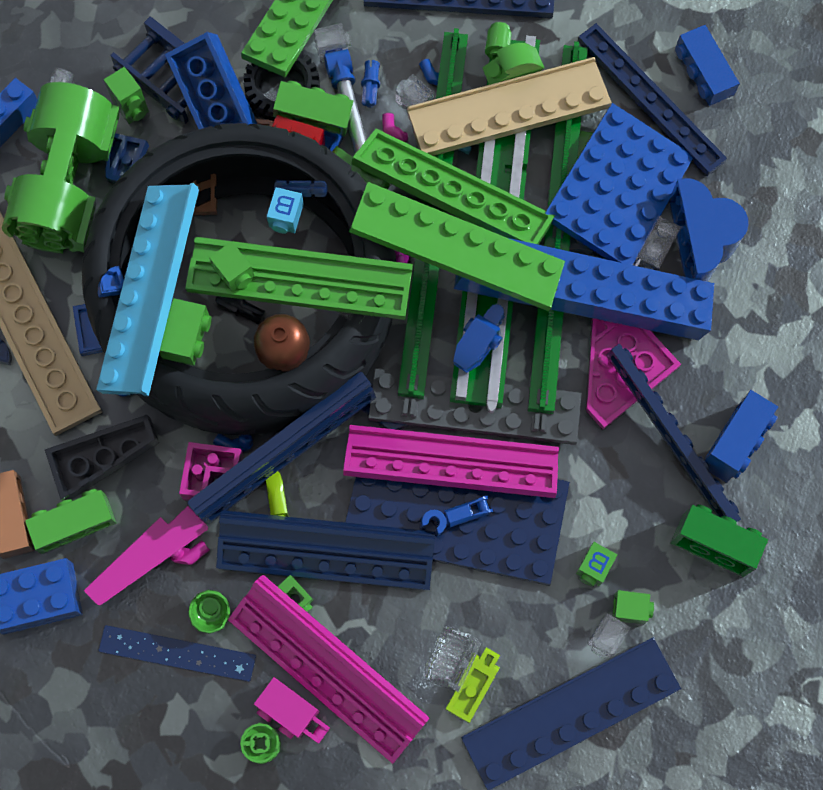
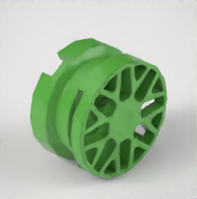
M258 723L251 725L245 730L241 737L240 745L242 753L247 759L254 763L264 764L276 758L280 751L281 740L274 728L268 724Z

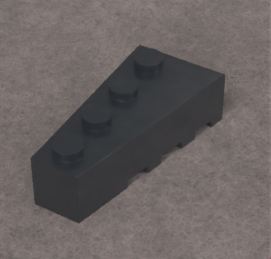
M146 414L44 450L60 500L64 501L75 498L159 444L152 420Z

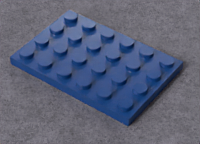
M612 103L551 201L545 214L555 215L552 222L554 226L607 260L633 265L669 202L677 180L682 179L693 158L686 150Z

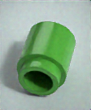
M495 22L488 29L485 54L491 60L498 57L496 51L511 44L512 33L509 25L503 22Z

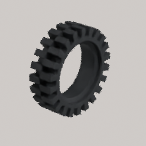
M301 51L291 69L302 76L305 88H320L319 73L315 63H311V58L308 55L304 57L303 51ZM253 63L251 65L247 64L245 68L246 73L243 76V84L250 108L253 111L256 109V114L259 117L264 114L265 120H271L272 117L276 118L273 116L275 101L265 97L259 88L263 76L269 70Z

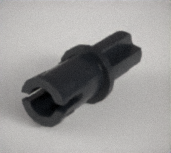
M216 296L215 299L217 304L235 312V316L239 314L256 324L260 323L261 318L253 315L252 312L263 316L266 310L258 308L245 299Z

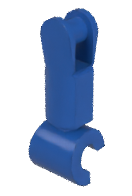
M483 496L444 510V514L439 510H429L421 519L420 530L426 528L430 520H434L438 524L435 530L436 537H438L444 531L446 525L451 528L491 514L493 509H489L486 501L488 496ZM477 504L479 513L473 514L471 506Z

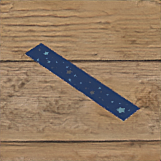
M107 625L104 627L99 652L248 682L251 681L256 658L254 654Z

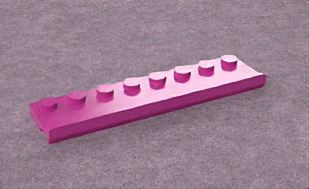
M350 425L343 476L556 498L559 447Z
M260 576L252 584L248 594L243 597L229 617L228 621L392 764L429 720V717L266 576Z

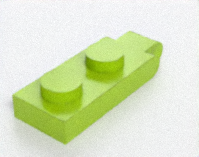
M486 647L481 656L475 655L445 710L470 723L500 668L495 665L500 657L499 654Z

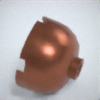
M276 314L266 318L258 326L254 335V349L259 361L267 368L290 371L306 360L310 339L305 326L298 319L287 314Z

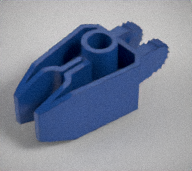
M499 303L492 305L483 317L478 314L474 319L470 318L463 329L465 333L456 346L453 362L456 367L466 373L480 366L490 350L495 351L503 339L500 336L501 330L499 327L502 321H504L505 309Z

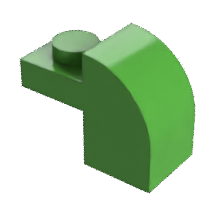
M514 43L496 51L498 57L482 67L489 85L510 80L514 77L517 78L540 72L544 69L537 49L527 43Z

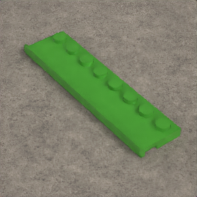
M370 182L366 184L349 230L350 233L547 311H550L552 308L553 299L565 263L564 260Z
M195 237L193 256L190 260L185 287L187 292L401 320L406 319L413 264L232 241L250 263L254 273V277L246 287L242 289L237 288L232 292L213 269L209 259L211 255L231 241Z

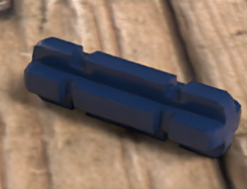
M276 181L274 185V191L277 187L302 193V197H312V194H315V197H325L327 195V184L325 181H314V183H311V181H289V183H286V181Z

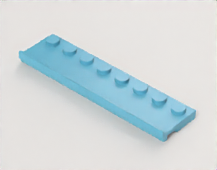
M190 183V185L148 186L96 389L103 394H142L143 396H149L199 189L194 183Z

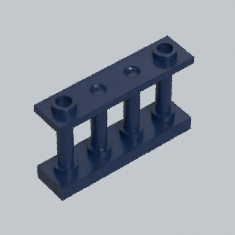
M150 16L144 22L147 37L124 59L114 52L110 55L114 64L113 69L116 72L125 66L143 91L165 107L166 112L174 120L179 119L186 124L189 121L185 111L188 105L184 96L175 102L166 95L177 84L174 74L159 88L149 81L168 62L165 54L185 43ZM153 44H160L164 51L141 74L132 67Z

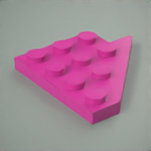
M592 318L586 412L604 430L638 402L606 356L612 348L620 344L623 349L629 350L633 357L632 362L638 370L640 369L645 373L648 378L647 384L651 389H654L681 366V363L650 330Z

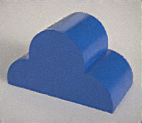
M689 178L678 179L671 193L669 205L684 277L708 282L719 263L728 260L737 249L747 232L748 217L745 210L737 202L728 198H712L709 189L701 182Z

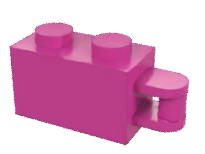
M273 677L254 703L259 708L256 714L268 723L273 718L281 724L278 730L290 739L294 735L300 739L305 733L319 744L330 729L329 726L316 717L320 712L318 709L275 677ZM314 721L318 724V727L312 734L307 728Z

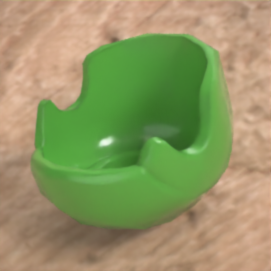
M209 589L196 594L188 610L191 624L199 632L208 634L224 628L230 615V606L227 598L219 591Z

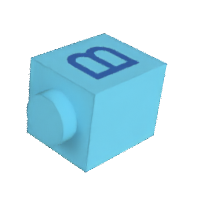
M275 188L267 214L268 225L272 230L282 234L296 232L304 205L302 193Z

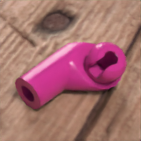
M383 114V132L406 143L408 141V134L395 126L394 114Z
M201 540L191 549L181 548L171 555L170 559L175 563L192 565L209 552L210 549Z

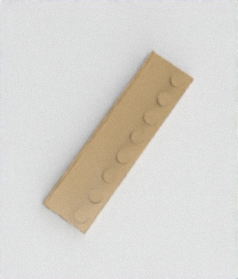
M592 57L407 107V113L419 149L435 156L605 110L611 107L612 102L595 62L596 59Z

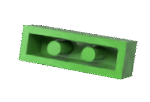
M281 81L273 108V116L279 115L324 129V131L345 136L354 100H350L348 96L343 94L332 95L325 93L323 89L317 87L305 88L295 81Z
M97 489L84 492L81 498L74 501L71 499L64 500L56 505L57 508L52 510L37 511L31 515L32 518L25 520L34 548L41 554L117 524L106 494L102 490L97 491Z

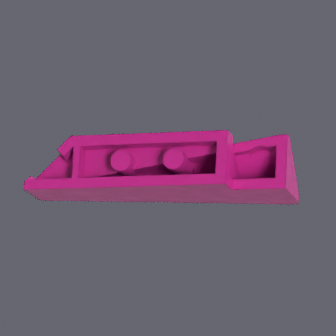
M189 506L185 507L169 524L160 517L110 564L84 592L97 605H102L208 530V526Z

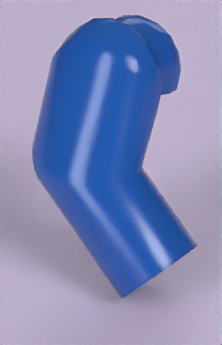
M430 59L422 60L419 66L426 81L437 86L439 72L434 70Z
M218 434L213 444L216 446L239 448L244 453L252 448L253 438L251 435H241L239 438L231 440L223 434Z

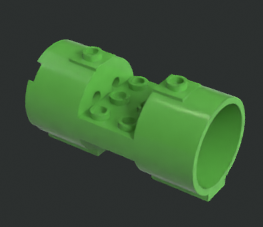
M51 82L44 84L40 88L35 109L32 110L31 117H26L24 132H27L28 142H31L36 148L48 154V160L42 161L40 175H20L13 178L11 186L7 185L4 200H7L8 206L2 224V231L8 237L15 235L22 240L21 244L47 252L63 253L64 249H69L71 252L85 251L96 209V197L89 196L83 190L73 185L79 163H93L99 160L108 161L119 120V106L112 105L101 94L76 84Z

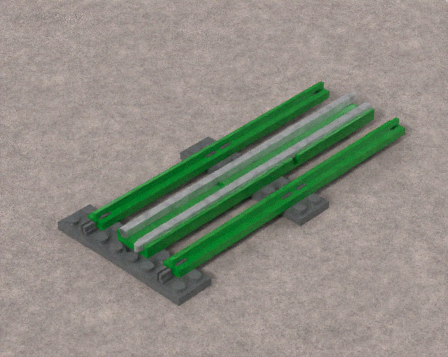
M454 28V33L444 32L436 99L461 93L468 34H460L457 28ZM526 35V41L511 40V44L527 43L535 47L539 54L540 40L536 39V36ZM575 41L573 46L564 45L561 66L571 63V55L572 63L577 62V60L587 59L588 48L579 47V42ZM581 116L555 123L548 200L524 198L531 130L480 143L476 177L546 211L578 159ZM454 150L435 155L434 157L452 165ZM399 189V194L402 196H405L407 198H410L412 200L435 208L439 211L457 217L402 189ZM551 224L539 243L542 246L574 253L593 254L592 249ZM415 258L401 372L375 369L373 390L376 399L371 401L369 421L391 422L408 426L576 445L578 440L581 393L557 390L564 312L551 309L547 311L539 307L537 308L530 387L505 384L513 301L462 291L456 346L465 333L463 329L470 318L474 319L478 314L483 317L495 303H499L505 309V318L499 327L501 330L500 336L503 339L495 351L490 350L480 366L468 373L454 365L452 378L427 375L440 268ZM478 405L480 410L474 412L470 409V406Z

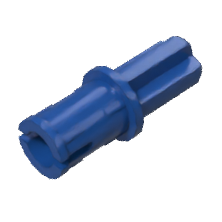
M370 60L365 62L364 79L361 81V86L363 87L362 105L368 108L376 105L377 89L380 87V81L378 80L380 63L376 60H372V67H370Z

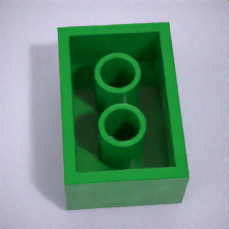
M698 504L697 506L692 505L682 515L670 544L745 577L757 569L769 539L762 537V533L756 529L740 527L736 525L737 521L727 516H716L712 514L710 508Z

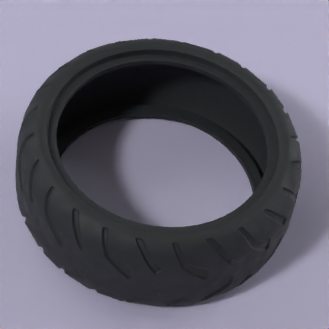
M246 123L221 124L214 127L209 126L179 135L146 153L116 181L111 190L106 194L94 216L85 247L82 266L83 298L90 324L103 352L106 353L120 295L99 298L98 284L102 276L115 266L120 267L123 279H125L148 186L190 185L195 180L199 184L210 180L211 174H216L217 186H215L214 198L220 199L248 194L273 197L276 181H286V183H289V181H311V183H314V181H325L327 184V195L325 197H315V194H312V197H303V207L317 215L337 234L349 256L396 262L395 250L349 232L367 183L358 172L351 170V166L327 147L319 145L316 140L295 131L289 133L287 129L261 124L247 125ZM211 187L198 192L196 207L211 201ZM341 312L324 336L309 348L306 360L290 371L268 368L250 373H217L163 359L159 353L149 396L137 395L149 406L159 410L167 417L202 431L230 435H252L281 431L313 406L341 388L357 373L363 372L365 376L367 375L386 341L393 318Z

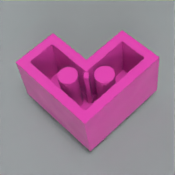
M188 442L179 491L182 499L185 501L190 500L214 482V478L218 479L244 459L242 450L239 448Z

